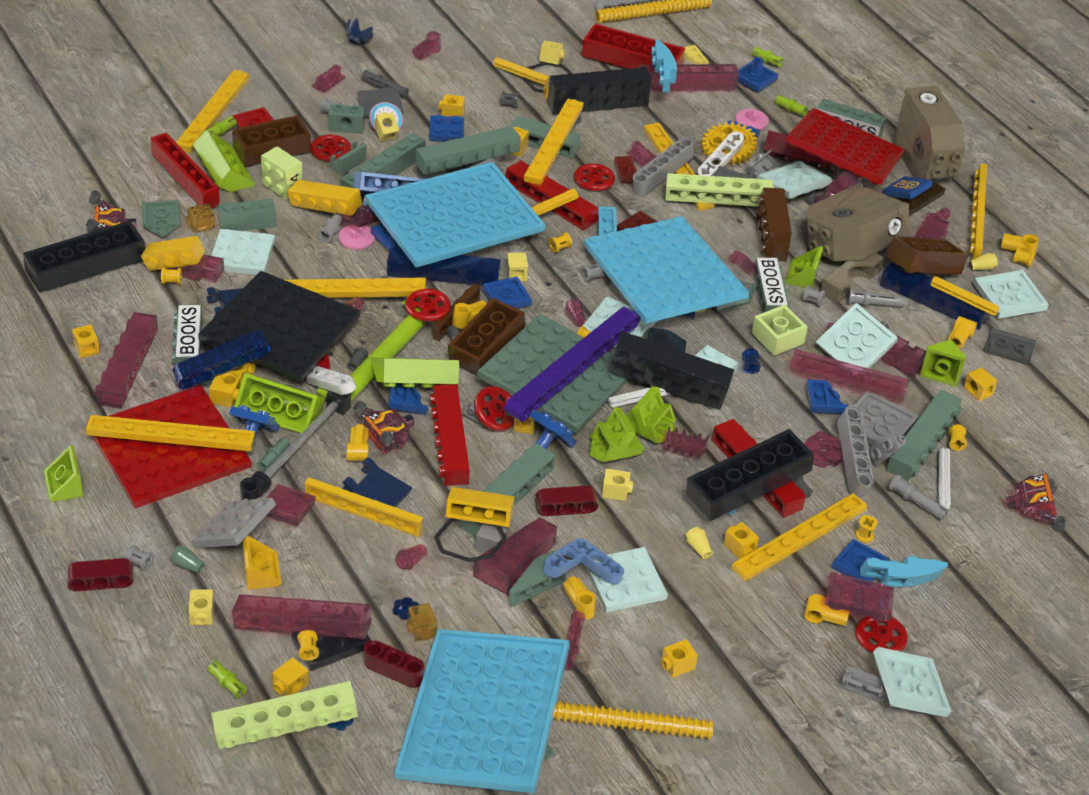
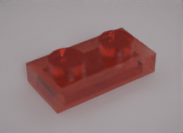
M632 156L614 157V164L621 183H633V175L637 170Z

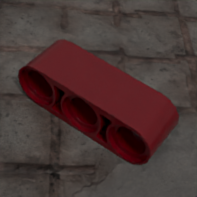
M591 486L544 488L535 495L538 511L542 516L589 514L598 509L595 489Z
M126 558L73 562L67 569V586L72 591L125 588L133 583L132 561Z
M372 640L365 644L364 665L367 669L410 688L421 686L424 676V663L421 659L380 641Z

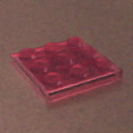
M830 571L825 605L834 610L843 609L850 611L857 616H870L877 621H890L894 587Z

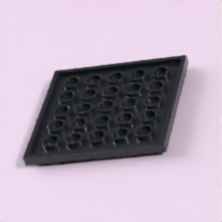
M260 271L198 333V340L302 382L360 317V310Z

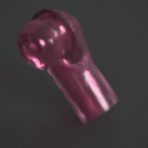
M942 208L937 213L927 212L926 221L943 223L950 217L951 212L948 208Z

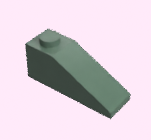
M553 551L534 559L510 589V607L565 582L566 573L560 577L553 578L547 576L543 571L545 560L554 554Z

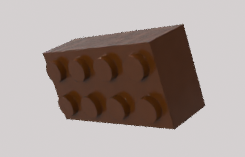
M299 115L232 129L233 147L244 166L261 163V155L275 147H279L291 156L311 151V134Z
M763 187L762 195L758 197V205L760 207L756 209V219H759L757 229L760 230L759 242H762L761 253H764V258H778V261H787L792 231L784 188Z
M893 236L886 256L892 260L893 264L903 267V270L910 274H914V272L921 274L933 273L935 275L944 273L953 276V274H962L969 254L946 239Z
M493 297L448 344L449 360H459L460 367L477 375L478 370L525 328V313Z

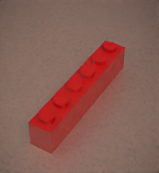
M167 132L150 137L154 158L203 211L220 204L218 186Z
M522 160L506 168V178L513 187L537 203L544 202L569 191V189L548 176L545 177L541 185L524 181V175L530 165ZM581 196L550 210L582 231L598 222L599 207Z
M457 384L433 385V394H430V406L434 405L431 408L432 420L436 419V422H433L434 434H438V436H435V446L440 449L437 450V461L442 464L439 465V477H443L444 486L469 485L470 468Z
M734 418L714 426L712 441L727 458L757 444L755 439ZM791 481L763 495V497L782 518H785L803 510L806 495L803 490L799 489Z

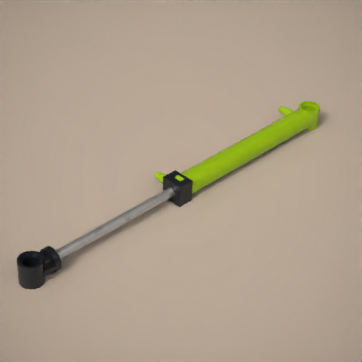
M419 307L415 308L416 311H421ZM408 315L349 375L353 377L356 384V389L351 393L342 395L318 388L316 392L326 398L327 408L265 472L256 471L252 477L245 478L240 482L241 501L244 499L262 498V494L272 485L270 477L333 412L343 416L351 408V402L375 378L371 357L394 358L427 322L414 319Z

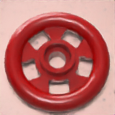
M334 134L319 136L311 143L312 155L325 162H330V158L334 154L336 155V160L352 150L351 144L346 138Z
M589 163L581 165L575 170L574 181L585 190L603 191L614 184L615 175L607 166Z
M430 288L412 292L405 301L407 313L414 319L426 322L436 321L445 317L451 308L450 300L446 294ZM437 303H443V306H437ZM419 307L421 311L418 312L415 308Z
M488 386L480 390L475 398L474 407L476 415L481 423L491 430L505 431L514 425L515 418L511 415H505L506 412H504L506 402L512 397L506 390L497 386ZM487 395L492 399L489 402L484 399ZM498 395L505 400L504 403L497 399ZM484 408H486L487 414H488L489 416H486V415H485V413H484V411H483ZM495 418H502V423H496Z
M871 614L862 618L856 626V638L859 644L872 654L877 647L901 652L907 645L908 634L901 622L889 615ZM877 622L885 623L887 626L878 625ZM866 626L872 627L871 632L865 631ZM896 630L899 636H893L892 631ZM872 638L878 644L874 645L869 640ZM893 642L894 646L887 647V643Z

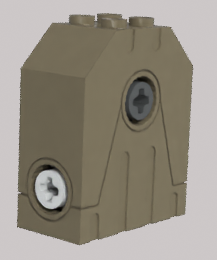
M937 85L905 88V96L901 105L902 109L898 118L895 139L893 140V144L906 149L901 157L914 178L935 181L958 176L965 151L962 122Z
M859 184L808 206L809 250L822 246V256L828 257L833 261L862 260L889 247L893 236L909 237V204L875 192L867 187L864 188Z

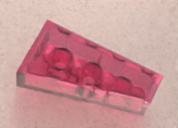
M540 517L508 537L492 558L475 561L473 577L509 596L510 589L533 560L540 555L547 554L556 544L557 526ZM495 546L486 551L485 553H483L482 555L490 554V552L495 548Z

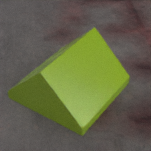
M819 246L793 258L785 282L803 288L810 285L813 288L820 266L823 247Z
M951 339L929 345L920 377L958 387L966 356Z
M70 445L44 470L49 501L56 502L83 497L74 446Z

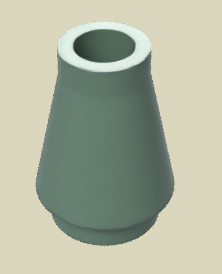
M179 545L171 555V560L176 566L194 571L197 574L204 568L205 563L187 546Z

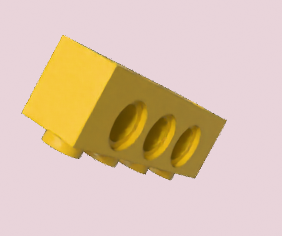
M229 352L209 387V398L213 404L229 408L234 406L244 373L254 374L256 363Z

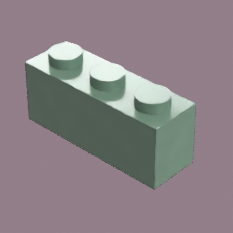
M273 199L218 204L221 229L245 231L276 227V210Z

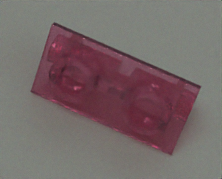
M333 65L328 69V72L317 76L315 83L311 86L325 93L345 78L341 74V66Z
M633 141L631 144L632 150L627 151V154L642 167L657 157L648 149L645 150L640 141Z

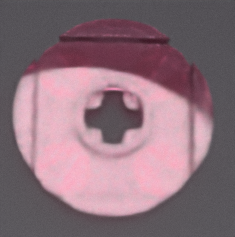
M818 431L816 435L807 439L805 445L814 454L813 465L826 468L827 465L833 464V467L843 461L841 442L836 437L828 435L826 432Z

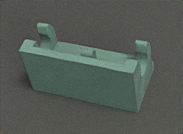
M355 141L352 144V150L335 160L336 155H332L329 168L340 175H344L366 161V144L361 143L360 147H357L358 143Z

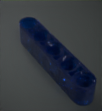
M256 330L176 364L172 371L178 387L187 389L267 355L270 347L264 333Z

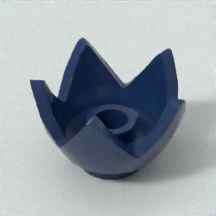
M355 18L352 22L348 19L346 27L348 40L355 45L367 42L374 34L372 32L373 27L360 31L358 19Z

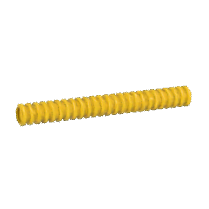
M661 0L651 3L647 2V4L639 3L638 5L597 9L595 16L598 23L611 22V20L620 21V19L627 20L629 18L634 19V17L641 18L643 16L669 14L670 12L710 8L712 0Z
M560 700L556 703L553 718H556V721L563 719V722L571 720V723L578 721V724L585 722V725L592 723L593 726L599 724L601 727L603 725L610 727L611 725L613 728L619 726L621 729H624V727H627L628 730L635 728V731L642 729V732H646V730H649L650 733L657 731V734L664 732V735L671 733L672 736L678 734L680 737L682 734L685 737L691 735L692 738L699 736L700 739L707 737V740L712 738L714 725L711 719L705 721L703 718L702 720L694 718L693 720L691 717L685 719L684 716H680V718H677L676 715L669 717V714L662 716V713L655 715V712L648 714L647 711L641 713L639 710L633 712L631 709L630 712L626 711V709L621 711L619 708L613 710L612 707L605 709V706H601V708H598L597 705L590 707V704L583 706V703L576 705V702L569 704L568 701L562 703Z

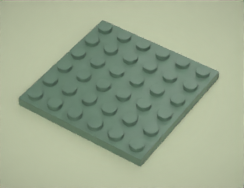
M540 313L478 370L476 377L492 386L506 390L513 396L584 337ZM608 351L541 406L538 412H546L552 417L551 419L556 422L557 420L567 426L568 430L577 434L608 402L609 397H613L629 379L609 372L614 354Z

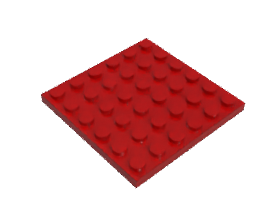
M814 107L787 135L785 140L790 146L801 148L809 155L819 156L821 160L828 163L832 162L842 170H849L857 177L869 179V182L875 185L883 184L906 150Z
M202 385L108 416L229 428ZM92 436L135 509L252 467L250 458L242 450Z

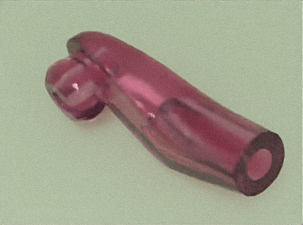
M734 250V253L729 255L732 263L739 261L746 271L755 270L756 265L742 252Z

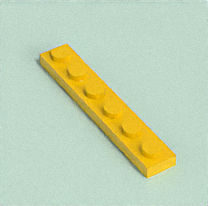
M309 477L305 481L306 498L420 537L423 532V517Z

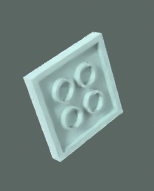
M801 161L758 175V179L773 180V188H784L785 196L789 199H793L801 194H808L816 189H823L825 186L832 184L831 177Z
M220 229L209 261V270L257 275L260 271L266 272L275 242V235Z
M1024 270L974 278L973 284L982 297L1000 307L996 315L998 319L1048 309L1049 304Z
M606 297L583 326L587 330L593 331L623 306L634 312L636 311L630 305ZM640 319L638 326L630 334L644 338L656 321L645 324Z
M856 303L816 341V344L858 380L898 341V337Z
M645 547L607 555L624 568L622 580L617 584L605 581L585 566L605 613L667 600V592ZM592 559L594 562L602 563L597 559Z
M881 647L875 649L873 654L891 706L948 717L952 711L933 659Z

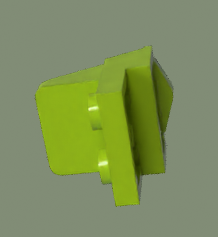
M651 387L628 412L626 417L637 435L656 444H662L673 440L675 429L673 423L676 421L671 404L663 402L659 388Z
M614 407L606 423L598 422L590 436L592 441L589 446V456L601 463L638 456L644 451L634 428L623 410L618 407Z

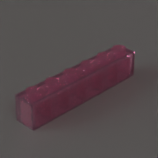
M736 64L677 65L676 82L670 83L669 91L736 90L739 75ZM639 65V67H647L652 77L650 91H662V85H659L660 76L659 73H655V66Z
M134 312L131 319L127 320L125 332L121 333L120 342L118 345H115L113 357L109 358L107 369L102 372L101 382L95 387L98 405L122 409L158 331L157 315Z
M795 349L790 364V369L798 373L865 391L869 390L873 393L905 401L910 384L909 379L798 349Z
M239 594L231 611L234 629L282 633H300L312 630L320 636L365 639L372 622L370 604Z

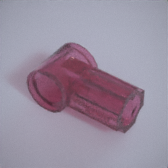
M436 31L427 33L426 39L412 49L416 59L422 60L431 53L441 51L440 33Z

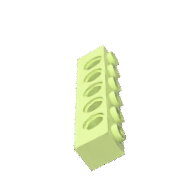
M667 173L666 200L760 207L758 205V197L762 195L763 187L773 188V180Z
M351 681L211 713L219 749L231 748L235 745L278 737L282 734L299 732L308 728L325 726L329 723L342 720L347 721L358 717Z

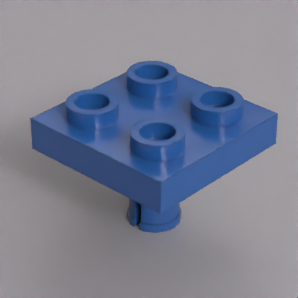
M754 57L753 61L734 72L732 79L759 92L778 80L779 74L763 66V59L761 57Z
M239 405L238 408L231 406L229 414L239 423L246 424L245 430L255 431V437L258 428L278 433L280 425L275 421L274 417L270 416V413L258 410L256 413L250 411L251 408Z
M533 409L529 415L544 430L536 444L547 449L554 438L559 439L571 448L577 442L572 437L573 433L567 429V426L558 420L557 422L554 421L546 412L541 411L539 413Z

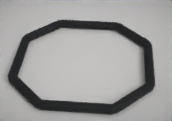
M542 62V63H539V64H535V65L526 67V68H528V69H533V68H537V67H540V66H543V65H552V66L562 67L568 74H573V73H572L565 65H563V64H558V65H557V64ZM522 77L535 92L544 93V90L535 88L526 78Z
M454 518L448 519L434 537L441 553L466 562L492 558L506 541V535L502 527L493 525L497 527L502 539L490 554L468 558L445 550L439 537L451 522L460 521V519Z

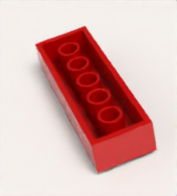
M595 23L583 39L582 56L622 68L647 67L651 76L660 77L659 73H655V66H652L651 51L652 46H655V39ZM662 42L672 53L677 65L678 74L684 64L686 48Z

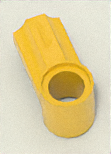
M1004 233L1001 249L1016 252L1017 248L1020 247L1023 251L1031 254L1036 253L1039 238L1033 234H1026L1021 237Z
M482 300L470 305L465 303L456 304L452 325L463 329L487 303Z
M959 316L948 340L951 339L958 348H962L967 339L973 336L977 322Z
M356 424L355 427L351 428L350 442L347 443V461L363 462L368 457L369 429L363 424Z
M576 576L569 577L563 583V590L575 606L576 616L583 620L593 618L596 606L595 594L587 590L580 578Z
M813 594L808 598L804 617L811 623H820L824 620L846 626L850 608L829 603L824 596Z

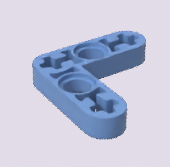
M585 539L573 540L545 560L543 571L547 576L557 578L579 563H582L605 581L612 584L620 583L624 574V568ZM562 556H568L572 560L565 559ZM592 559H597L602 563L594 562Z

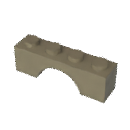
M874 253L862 260L846 261L842 266L837 267L831 274L826 275L822 279L821 291H826L825 296L834 302H841L847 297L848 290L851 288L852 281L850 279L855 277L873 278L881 272L884 257Z

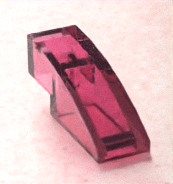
M203 255L198 264L168 269L178 270V268H182L184 278L198 282L203 277L217 281L224 271V258Z

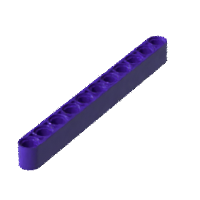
M625 306L620 308L510 397L505 404L504 412L521 422L526 420L533 409L538 410L618 343L622 331L631 333L638 326L641 317Z

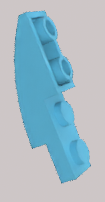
M656 40L655 46H652L651 51L652 66H655V73H659V85H662V91L669 92L670 83L676 82L677 65L670 50L660 40Z
M916 556L906 557L903 563L879 560L878 558H867L860 567V576L878 578L881 580V586L910 587L921 585L940 577L947 568L948 562H942L937 559H921Z

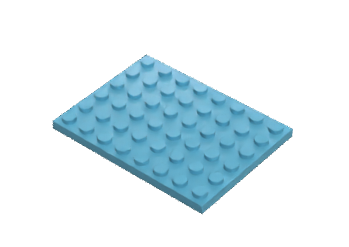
M493 162L365 195L366 203L415 267L545 231L546 227L544 222Z
M683 216L584 239L585 248L645 324L749 298V291Z
M437 629L394 772L395 779L535 793L568 657L569 640Z

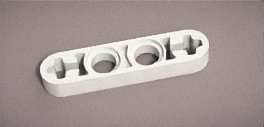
M740 132L729 134L698 168V175L703 173V176H714L719 166L724 167L744 145L743 134ZM723 149H729L731 152L728 154H724L721 151ZM713 160L720 161V164L713 165L711 162Z
M315 366L305 377L308 384L342 395L351 393L356 389L353 377L320 366Z

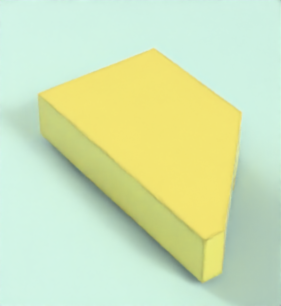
M696 45L684 47L686 48L684 58L688 62L708 66V60Z

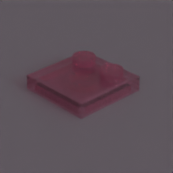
M277 484L267 496V498H272L276 505L266 516L298 526L315 504L316 496Z

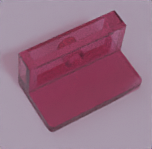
M368 204L357 208L352 216H342V221L357 227H362L378 220V217Z

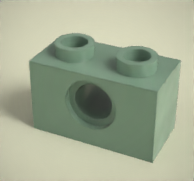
M330 104L328 114L329 131L363 134L365 107Z

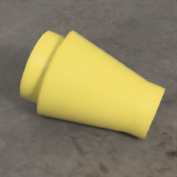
M989 252L969 260V266L971 271L993 270L998 266L996 255Z
M694 527L686 533V542L702 559L709 558L713 554L705 530H702L700 527Z

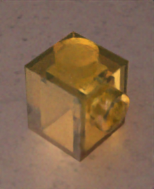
M209 204L188 208L186 223L187 226H191L193 233L215 229L214 213Z
M430 603L408 607L406 625L409 634H413L415 642L434 638L437 633L438 622Z

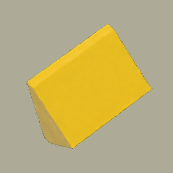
M247 535L243 539L247 590L280 586L282 583L277 551Z

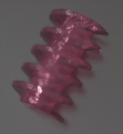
M669 426L665 438V451H669L672 447L673 453H677L680 448L681 455H684L688 450L689 457H692L696 452L697 459H700L705 454L709 435L702 440L701 433L694 438L693 431L686 436L685 429H683L681 434H678L677 427L671 432Z

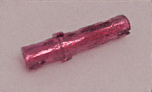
M574 611L571 614L566 638L570 642V648L564 670H572L574 668L576 655L580 651L579 641L585 620V614L580 611Z

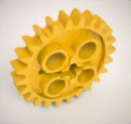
M727 122L724 125L718 123V127L713 125L712 130L707 129V133H704L702 150H704V155H707L708 158L729 134L740 132L744 136V145L728 163H731L732 166H734L735 162L741 165V160L747 162V158L751 159L752 154H755L757 137H755V133H752L751 128L746 130L747 125L740 127V123L734 125V122H731L730 125ZM723 149L721 152L724 154H728L731 151L729 149Z

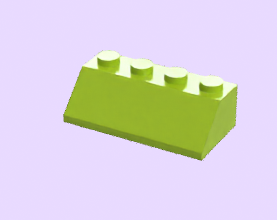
M206 129L193 144L197 151L196 154L202 159V164L208 169V174L214 179V183L219 189L233 192L253 187L256 184L229 142Z
M371 357L377 382L384 383L386 387H396V383H403L402 387H414L415 383H421V387H433V384H459V360Z
M244 373L234 407L238 408L239 405L251 408L250 411L256 413L258 410L268 412L271 417L275 418L280 427L302 433L321 414L325 397L253 374Z

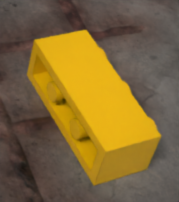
M192 236L148 243L141 257L148 271L161 270L162 267L168 269L198 264L205 249L199 237Z
M451 487L447 498L446 517L509 527L513 515L515 496Z

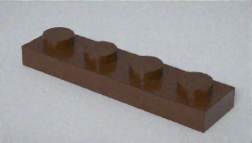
M474 283L469 289H466L463 295L454 301L448 314L434 321L432 325L434 340L440 341L447 334V328L452 325L456 304L465 303L470 305L480 300V285Z

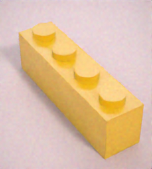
M298 179L287 190L290 205L294 207L352 216L363 204L360 190L356 188Z

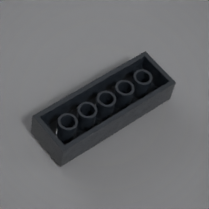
M647 67L553 75L549 78L547 104L552 115H559L567 99L583 102L581 112L649 106L652 77Z
M126 221L24 252L25 271L37 290L42 292L142 261L141 255L145 250V241L131 221Z
M622 331L609 372L634 380L635 382L664 389L673 395H678L720 410L735 369Z
M789 428L688 477L686 495L707 519L712 521L811 472L814 454Z

